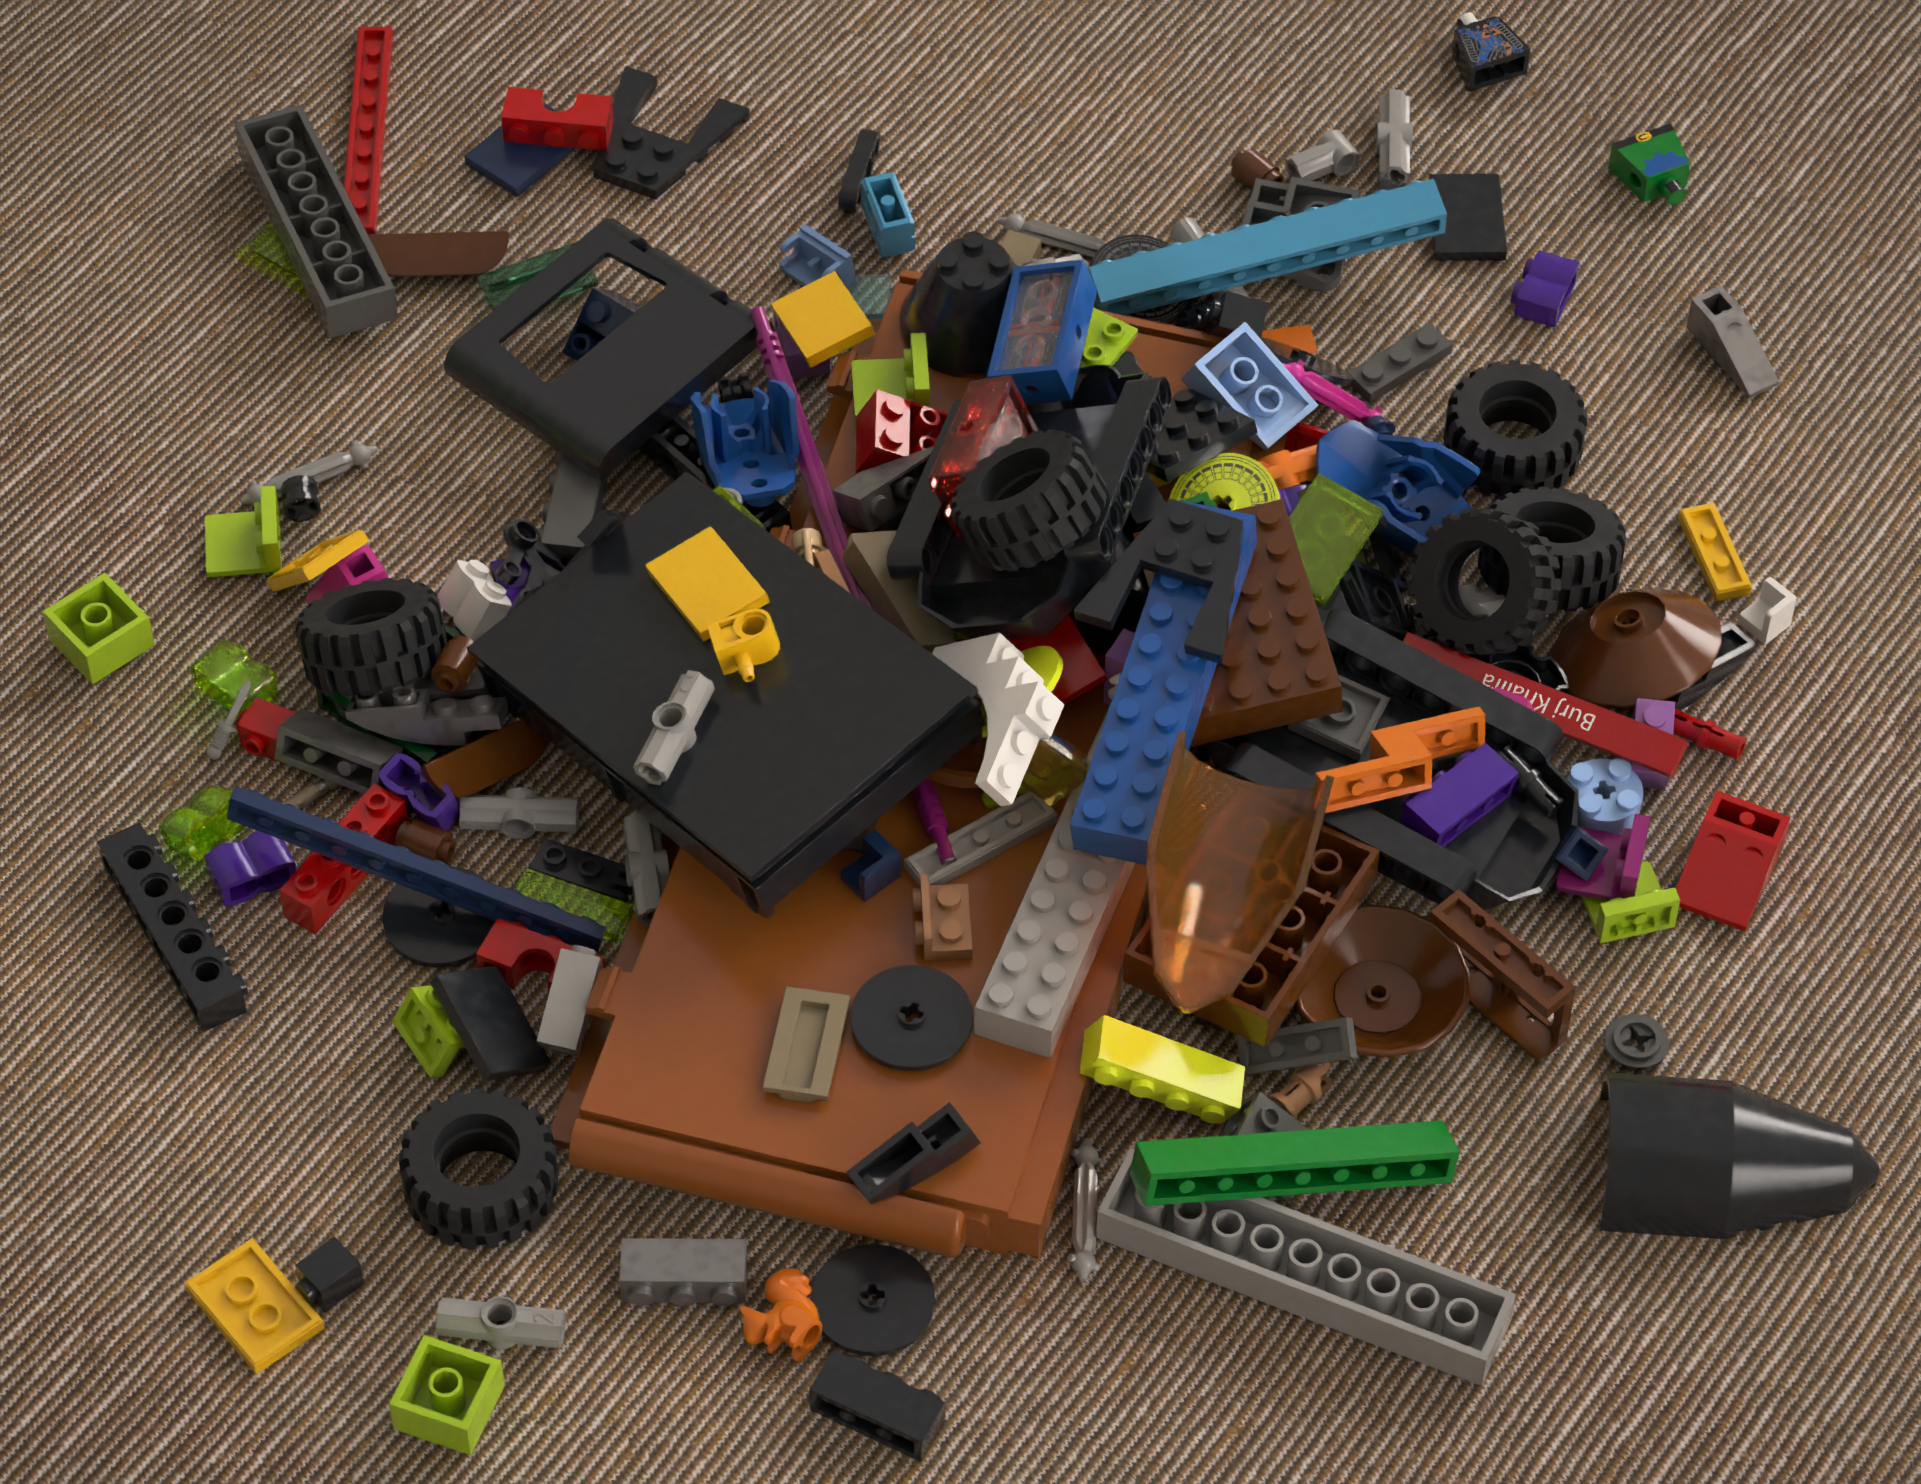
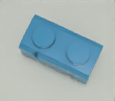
M895 173L880 174L861 180V207L873 238L877 242V248L881 257L885 258L912 252L915 249V222Z

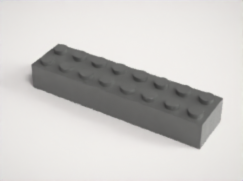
M302 104L235 122L238 154L328 338L398 319L395 288Z

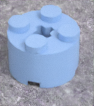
M1601 758L1573 765L1567 780L1579 790L1578 826L1623 835L1624 827L1632 829L1634 815L1640 814L1643 786L1637 774L1632 770L1631 764L1622 758L1613 760Z

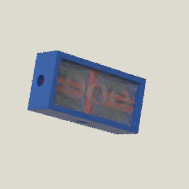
M1084 260L1014 267L987 378L1000 404L1007 407L1072 400L1097 294V288Z

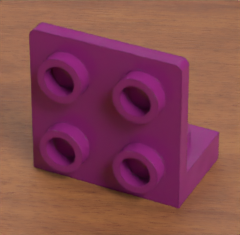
M1635 814L1632 829L1624 827L1623 835L1580 827L1609 850L1587 881H1584L1561 863L1556 890L1558 892L1604 901L1614 898L1625 899L1634 897L1646 845L1650 816Z

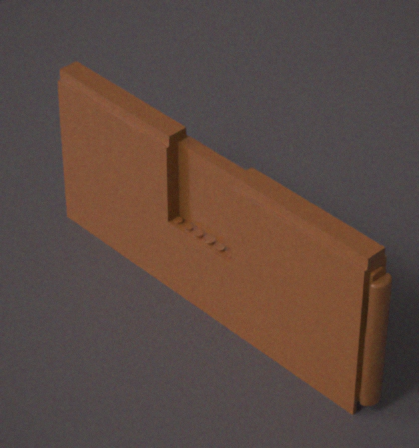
M907 269L901 271L899 282L895 285L883 319L867 317L876 335L853 346L850 352L839 354L827 384V392L834 394L815 442L831 490L858 474L855 473L857 421L854 415L851 362L853 360L903 358V349L908 348L900 331V310L906 295L921 277L922 272ZM1100 310L1138 329V336L1126 351H1131L1135 355L1143 372H1148V375L1153 378L1165 376L1168 379L1172 398H1174L1177 392L1189 389L1181 380L1183 375L1198 360L1225 339L1224 337L1209 335L1203 331ZM928 367L930 385L929 407L949 413L955 400L993 396L997 399L988 378H984V373H962V378L940 373ZM1288 432L1267 450H1264L1247 438L1222 453H1237L1257 461L1267 455L1285 450ZM802 476L789 510L792 530L790 526L783 525L771 528L770 534L792 549L793 534L803 528H812L821 534L822 545L827 547ZM1179 477L1172 480L1171 483L1157 487L1166 503L1169 501L1172 489ZM1223 501L1217 505L1218 508L1231 510L1229 504H1225ZM843 523L848 539L851 533L867 532L866 530ZM958 639V640H955V641H956V642H960V641H965V640H969V639ZM1090 646L1091 652L1105 672V655L1109 649ZM1104 682L1065 704L1053 733L1055 734L1052 735L1057 738L1061 737L1060 740L1068 742L1076 752H1072L1052 737L1040 739L1034 758L1029 764L1025 775L1042 773L1061 759H1070L1072 761V769L1069 772H1063V775H1070L1075 772L1079 775L1110 706L1103 703ZM934 782L949 825L948 835L1001 807L987 808L981 798L982 794H984L981 788H959ZM1047 787L1037 789L1058 814V822L1073 787L1068 789ZM912 791L879 818L875 830L901 853V877L864 902L840 879V872L861 858L863 853L842 849L776 904L774 915L768 919L761 916L758 912H753L742 899L731 891L725 882L664 834L661 846L662 850L667 851L669 863L668 880L650 927L637 922L636 910H634L613 967L600 969L585 1007L586 1013L593 1015V1019L583 1042L580 1056L576 1060L551 1125L554 1145L569 1149L571 1166L951 1258L958 1257L964 1245L1008 1255L1009 1251L1039 1258L1071 1158V1151L1074 1148L1095 1081L1094 1078L1079 1073L1084 1031L1103 1015L1115 1017L1125 985L1123 981L1124 955L1143 927L1151 902L1153 865L1147 866L1135 863L1050 1059L974 1035V1010L1057 823L944 884H968L973 949L972 959L924 961L923 945H915L914 921H922L921 912H913L912 888H920V886L904 868V859L934 842L932 837L926 834ZM1025 793L1016 795L1015 799ZM919 965L937 969L952 977L967 993L973 1012L971 1034L962 1050L946 1063L922 1071L896 1070L877 1063L867 1056L857 1044L851 1029V1008L854 998L869 979L893 967ZM786 986L850 995L849 1008L828 1101L816 1099L808 1103L782 1099L778 1097L777 1093L763 1092V1083ZM911 1014L909 1018H905V1021L912 1022L914 1018H918V1015ZM950 1102L977 1136L981 1144L917 1185L892 1197L870 1204L847 1174V1171L913 1121L916 1126H919Z

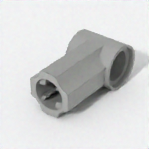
M1334 129L1322 135L1317 141L1316 146L1286 158L1285 168L1289 179L1294 177L1313 181L1332 172L1337 176L1347 175L1357 167L1361 158L1360 154L1339 130Z

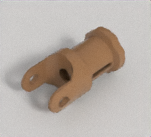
M1323 1063L1321 1067L1317 1065L1302 1067L1290 1078L1289 1085L1279 1093L1271 1094L1268 1098L1297 1120V1114L1308 1104L1314 1105L1332 1087V1080L1327 1076H1323L1329 1070L1330 1063Z

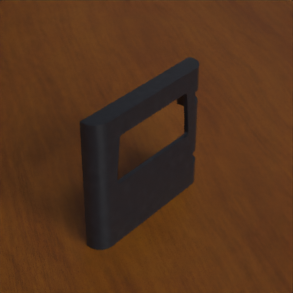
M609 218L600 222L461 336L449 349L445 358L444 369L445 374L601 481L691 404L690 397L693 395V392L700 391L702 395L758 347L756 343L758 334L750 314L751 308L740 301L732 300L725 291L661 249L651 247L644 238L620 222ZM610 257L635 270L648 280L653 279L666 286L551 383H544L501 346L505 340L605 258ZM769 321L771 330L774 331V326L772 322Z

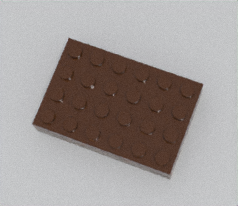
M1283 499L1232 510L1255 515L1257 544L1228 629L1224 647V661L1222 664L1217 663L1190 747L1343 712L1342 686ZM1141 532L1133 533V539L1135 540ZM1141 569L1142 577L1149 593L1155 572Z
M1238 787L1126 950L1124 955L1123 981L1266 1048L1377 879L1380 850L1244 788Z

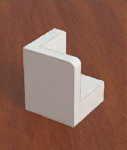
M1768 577L1763 581L1760 598L1739 614L1737 623L1766 645L1791 625L1797 597L1772 577Z

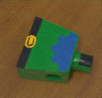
M1671 124L1612 143L1608 168L1640 200L1649 201L1663 196L1670 205H1676L1686 197L1687 192L1684 187L1687 185L1690 163Z

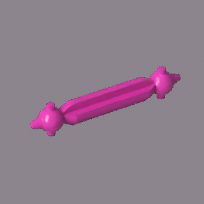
M1299 359L1297 363H1282L1311 397L1348 419L1364 424L1366 420L1373 416H1382L1381 412L1383 409L1376 406L1375 409H1368L1363 401L1312 371L1305 372L1303 368L1305 363Z

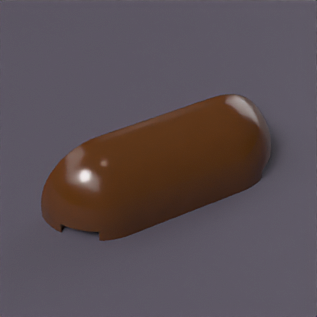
M508 231L368 234L387 274L400 277L483 274L492 270L501 262L508 247Z
M519 719L507 726H502L501 729H495L468 742L467 745L457 747L430 760L419 768L427 784H430L436 792L444 794L442 790L445 783L453 792L454 797H465L533 765L538 761L545 749L546 737L544 735L540 736L526 725L523 719Z

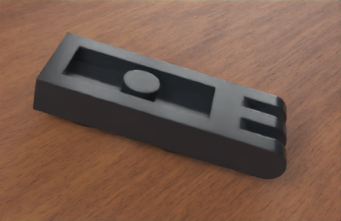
M547 838L544 839L529 866L530 877L618 907H625L629 900L627 895L633 893L632 887L627 885L624 864Z

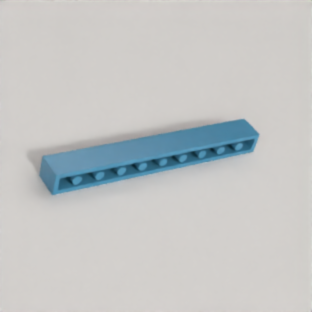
M1434 179L1423 182L1413 181L1403 187L1391 190H1378L1371 195L1356 199L1346 198L1337 204L1321 208L1311 207L1298 214L1286 217L1276 216L1269 221L1255 225H1241L1231 231L1219 234H1206L1199 239L1184 243L1174 242L1165 248L1149 252L1139 251L1130 257L1114 261L1104 260L1089 267V273L1097 288L1095 304L1098 310L1128 315L1445 233L1447 212Z

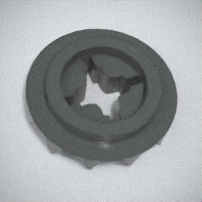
M1628 1014L1615 1019L1607 1028L1604 1038L1606 1054H1610L1614 1058L1615 1065H1626L1631 1072L1636 1068H1644L1648 1072L1653 1065H1661L1669 1048V1038L1663 1026L1653 1018L1640 1014ZM1630 1034L1638 1043H1644L1642 1052L1637 1051L1635 1046H1629Z

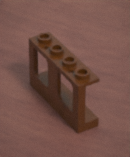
M1459 889L1430 911L1429 921L1460 946L1469 970H1476V973H1471L1469 1004L1538 1063L1567 1040L1576 988L1571 982ZM1554 1013L1552 1023L1547 1018ZM1532 1018L1534 1022H1528L1526 1019Z

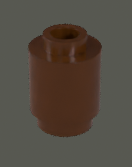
M1254 148L1239 151L1231 162V176L1250 191H1253L1256 178L1279 183L1283 182L1284 177L1279 173V168Z
M458 635L446 642L431 670V677L438 688L449 693H458L466 689L477 668L476 661H478L467 650V647L474 642L473 639Z
M406 819L399 827L395 838V846L405 847L416 855L430 860H439L446 864L451 861L456 850V842L453 841L452 832L420 819H415L414 821Z

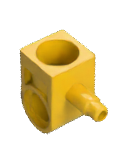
M748 609L707 624L712 644L724 675L738 671L743 681L751 682L755 678L753 672L754 665L772 660L780 650V641L769 613L763 609Z

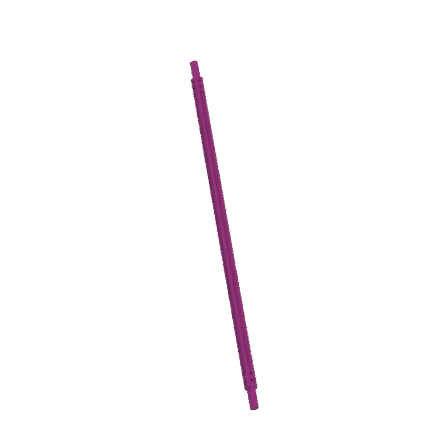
M761 306L754 307L750 314L758 334L756 343L769 380L775 379L785 382L795 393L799 437L797 461L827 548L830 550L849 592L873 610L871 603L844 562L843 553L848 542V536L777 333L771 330L764 308ZM925 779L912 790L926 834L932 837L934 843H937V854L941 865L945 864V859L955 857L947 834L949 825L934 782Z

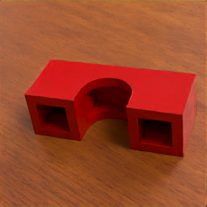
M508 87L501 115L503 142L607 151L614 123L612 96L577 93L576 102L570 109L555 112L544 107L543 90Z
M497 918L476 953L478 968L497 965L511 989H515L520 979L527 973L533 971L547 972L551 974L548 979V990L550 991L560 949L571 950L572 945L564 943L558 937L552 935L545 936L531 931L521 923H510ZM595 953V956L601 958V961H602V963H603V968H606V967H605V958H604V957H601V956H599V954Z

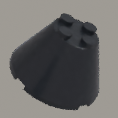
M972 231L964 234L963 238L956 239L943 247L906 295L900 310L901 335L905 345L910 349L911 333L926 334L929 368L962 378V373H984V378L987 377L1013 269L1018 267L1000 244L984 238L979 232Z

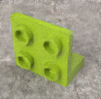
M1093 307L1079 368L1095 364L1113 366L1138 336V329Z
M911 333L910 349H903V358L853 360L851 362L856 421L858 413L876 389L928 407L930 406L925 333Z
M275 486L260 487L261 502H254V511L205 516L206 573L208 577L269 573L282 569L280 511Z
M1648 861L1641 864L1634 897L1625 899L1614 898L1604 901L1581 896L1600 944L1673 928L1676 924L1680 904L1676 888L1662 890L1651 863Z
M432 986L411 987L392 1022L429 1077H443L458 1050L466 1047Z

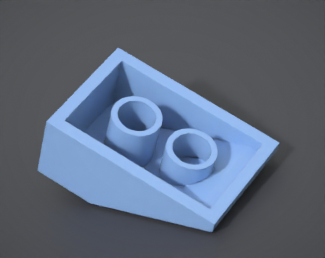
M1246 322L1198 360L1181 378L1182 382L1189 389L1191 388L1254 419L1258 433L1249 437V439L1264 450L1271 447L1318 406Z

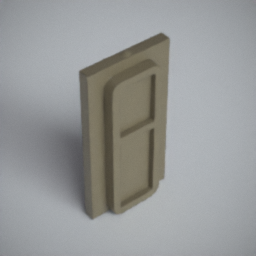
M786 986L763 1083V1092L777 1093L778 1097L782 1099L808 1103L816 1099L828 1101L849 1008L850 995Z

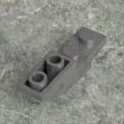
M402 687L395 691L375 692L367 696L354 694L345 711L347 720L384 736L420 744L453 746L467 745L472 731L501 729L508 713L506 697L493 698L489 695H481L468 700L442 698L431 702L428 689L415 690L412 687Z

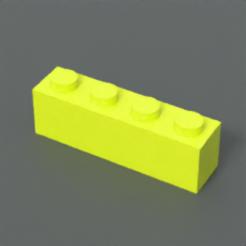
M1103 1015L1084 1031L1079 1073L1094 1078L1100 1084L1114 1085L1125 1089L1136 1097L1150 1098L1161 1102L1169 1109L1183 1110L1194 1114L1205 1122L1221 1124L1241 1109L1245 1066Z

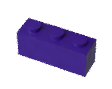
M1486 743L1474 752L1467 750L1458 758L1452 769L1448 772L1441 770L1432 778L1431 789L1423 790L1420 793H1411L1401 805L1403 813L1399 823L1445 847L1511 795L1519 772Z

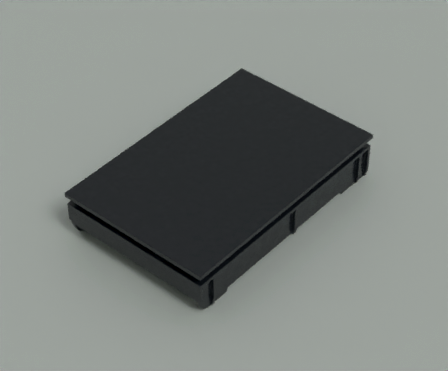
M685 472L605 536L599 543L595 544L467 647L468 653L478 660L476 665L490 696L493 698L506 697L508 712L512 716L523 719L526 725L540 736L544 735L608 787L620 803L625 801L725 882L731 891L742 899L753 912H758L767 919L774 915L776 904L968 743L977 744L982 739V728L986 725L979 702L972 698L978 693L975 685L688 472ZM710 526L765 590L770 601L759 609L769 613L780 641V650L772 660L754 665L753 672L755 678L751 682L743 681L738 671L727 675L723 674L711 638L704 642L651 578L645 567L647 563ZM688 670L700 672L704 677L712 680L715 690L694 728L697 737L695 744L686 752L681 753L667 781H663L661 785L648 783L644 778L636 775L633 766L654 728L653 712L659 705L669 700L681 675L686 674Z

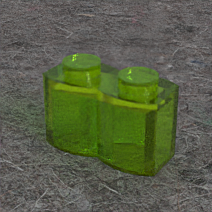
M223 639L190 666L193 681L197 687L211 699L219 702L228 712L241 686L249 679L251 683L250 689L236 716L237 719L244 709L249 708L255 697L271 702L279 695L276 685L278 679L274 671L267 664L262 663L260 665L252 660L246 648L238 643L234 645L230 641Z
M219 784L210 785L198 792L188 806L180 807L168 814L158 827L168 849L193 861L204 859V855L215 846L221 844L223 839L233 837L242 832L247 826L227 819L229 800L233 790Z

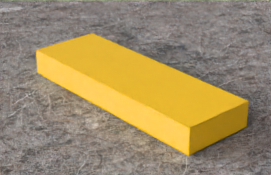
M1715 503L1679 509L1678 520L1714 601L1718 602L1751 595L1752 585Z

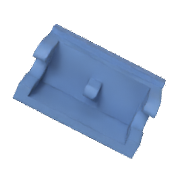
M805 224L799 227L800 230L786 239L779 247L784 253L794 247L793 252L779 263V268L781 272L802 286H806L833 271L837 273L846 288L856 282L852 254Z

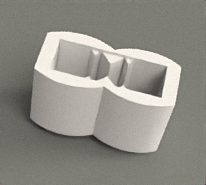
M457 560L437 597L440 606L453 617L457 628L465 636L477 640L502 620L512 605L506 596L505 588L494 582L486 565L477 560H470L469 562Z

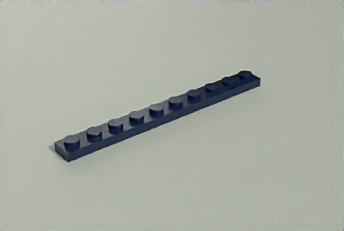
M235 786L230 796L227 813L228 820L496 921L499 918L510 923L518 922L531 931L545 936L552 935L558 937L566 944L584 946L595 950L597 954L599 953L606 926L598 924L592 918L571 914L561 910L555 904L529 898L516 889L500 887L487 882L479 875L458 871L442 861L430 860L412 853L405 847L387 844L375 839V837L366 832H356L340 826L332 819L319 818L303 812L295 805L282 804L269 799L258 791L246 790Z

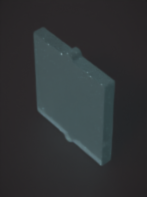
M891 274L855 275L856 282L847 288L867 319H883L892 296V292H890Z

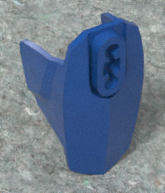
M775 379L768 380L767 394L760 390L759 387L753 388L754 398L733 400L725 403H719L717 394H712L709 405H702L700 391L693 392L690 400L699 453L711 481L718 489H735L742 496V503L746 501L747 504L754 507H765L775 501L776 495L784 496L795 487V460L799 453L795 393L785 382Z
M1355 420L1341 424L1326 433L1318 440L1316 449L1317 478L1364 524L1383 539L1416 559L1418 555L1413 551L1418 541L1426 542L1429 539L1425 532L1432 525L1442 526L1441 519L1450 513L1460 514L1461 510L1471 508L1461 494L1475 482L1481 472L1476 465L1437 442L1423 441L1417 437L1379 434ZM1416 508H1418L1421 511V514L1415 512Z

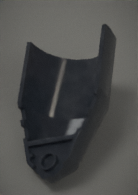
M1604 1073L1600 1089V1100H1609V1145L1600 1231L1726 1239L1735 1237L1737 1232L1759 1227L1760 1231L1772 1229L1774 1224L1796 1219V1222L1799 1223L1847 1212L1856 1204V1200L1867 1189L1877 1184L1880 1173L1878 1163L1852 1130L1732 1081Z

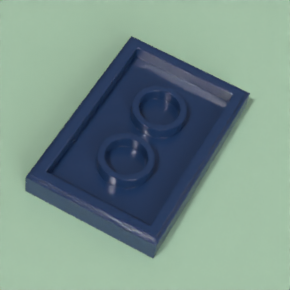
M544 103V107L546 109L558 112L554 108ZM501 125L464 157L467 166L518 197L575 148L503 142Z

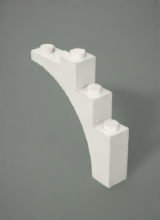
M1000 632L935 647L932 653L934 656L977 687L978 693L972 698L983 702L987 713L988 737L984 759L975 784L1000 806L1011 805L1039 740L1051 737L1064 704L1043 685L1044 679L1023 661L1024 655Z

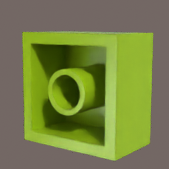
M103 573L42 611L49 640L92 685L155 646L149 617L106 573Z
M423 1335L389 1403L393 1429L471 1455L505 1387L502 1361Z

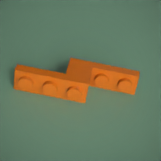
M1478 706L1371 731L1369 761L1316 773V807L1321 814L1431 789L1432 759L1478 749L1485 743L1486 714Z

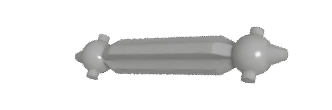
M1016 210L1015 214L1008 217L998 218V223L1005 227L1006 231L1009 229L1041 238L1042 244L1094 258L1097 251L1106 244L1101 238L1039 220L1025 221L1022 217L1023 212Z
M355 440L351 442L352 447L349 452H336L275 476L265 486H275L277 498H282L281 486L286 479L305 475L314 478L317 483L347 472L353 464L361 466L362 470L369 467L370 457L378 449L376 446L359 444ZM256 480L251 481L247 494L240 499L241 504L254 505V502H261L260 487L264 485L257 484Z
M1085 1138L1078 1149L1073 1148L1071 1151V1156L1074 1157L1075 1163L1078 1165L1074 1172L1072 1244L1076 1253H1070L1067 1261L1071 1262V1266L1078 1274L1081 1282H1085L1089 1273L1093 1270L1098 1271L1100 1266L1099 1263H1096L1092 1251L1096 1247L1098 1176L1094 1166H1100L1102 1158H1099L1098 1152L1092 1146L1089 1138Z

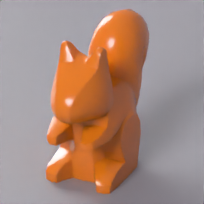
M783 1268L773 1273L767 1279L764 1294L768 1302L773 1306L767 1313H762L746 1306L740 1307L744 1321V1338L749 1345H757L764 1341L768 1345L767 1352L772 1354L785 1342L792 1348V1358L797 1363H800L817 1345L823 1329L822 1323L819 1320L818 1310L815 1304L807 1297L812 1291L809 1285L810 1279L802 1271L794 1268Z

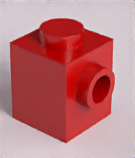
M255 697L249 708L244 709L237 719L236 728L239 733L241 748L254 756H264L282 763L274 759L279 725L296 712Z

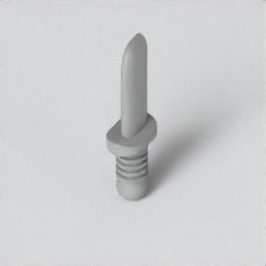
M249 679L241 686L226 719L219 718L217 721V731H215L214 738L210 742L211 746L208 747L206 752L210 759L216 760L220 758L222 750H224V746L228 742L227 739L237 729L233 723L250 689L251 683Z

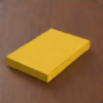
M835 271L770 303L774 313L810 368L876 335L871 323Z
M711 526L645 565L651 578L703 642L711 638L707 624L748 609H759L770 602L765 590Z
M356 530L322 541L269 576L266 582L272 592L308 582L369 542V539L363 530Z
M253 1238L184 1282L186 1292L255 1374H258L325 1329L324 1321Z

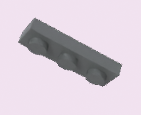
M1427 323L1348 371L1354 378L1350 386L1370 404L1450 355L1453 344L1433 325Z
M1350 1017L1278 1028L1266 1048L1237 1035L1240 1065L1245 1066L1244 1075H1255L1358 1058L1353 1018Z

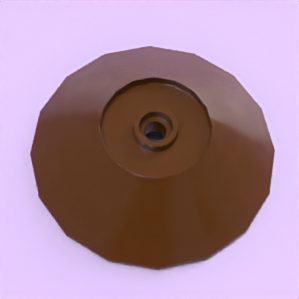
M1644 588L1616 593L1601 602H1597L1591 608L1583 609L1562 628L1551 649V657L1560 665L1567 676L1569 695L1600 707L1632 708L1635 707L1637 698L1663 701L1685 691L1709 671L1722 646L1720 620L1704 601L1679 590Z
M1369 904L1356 909L1300 994L1295 1005L1298 1014L1306 1023L1343 1017L1353 1018L1357 1054L1393 1058L1424 1051L1454 1030L1469 1006L1471 973L1460 946L1429 921V919L1405 908ZM1373 995H1379L1382 998H1375Z

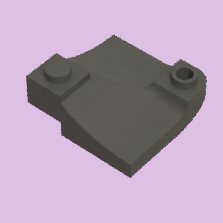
M1294 177L1290 178L1289 184L1256 178L1242 225H1255L1269 221L1276 216L1286 217L1298 214L1311 207L1321 208L1337 204L1346 198H1360L1361 190ZM1345 259L1280 276L1298 281L1302 288L1322 292L1330 291L1336 288L1341 281ZM1320 274H1326V275H1328L1329 277H1321V276H1319V275H1320Z

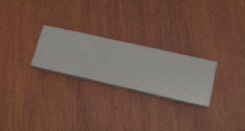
M1034 788L1014 799L1013 804L1001 806L949 834L948 839L955 857L945 859V864L941 865L937 854V843H933L905 858L904 868L919 886L920 873H928L929 885H944L1057 823L1058 814L1037 789Z

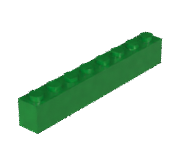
M1443 1120L1136 1142L1129 1174L1144 1206L1452 1183L1460 1151Z

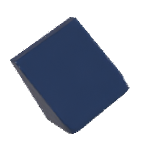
M1572 825L1567 831L1554 858L1584 881H1587L1609 849L1579 826Z

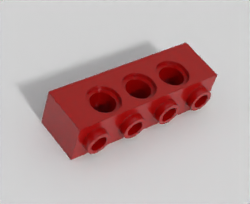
M373 783L338 824L356 832H366L375 837V839L394 846L399 827L408 819L406 801ZM313 852L279 890L284 918L316 935L369 873Z

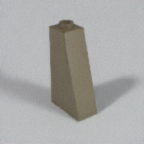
M897 530L851 533L843 553V559L876 613L930 653H933L935 647L956 643L952 628L935 620L917 606L919 578L897 581L891 578L887 568V554Z

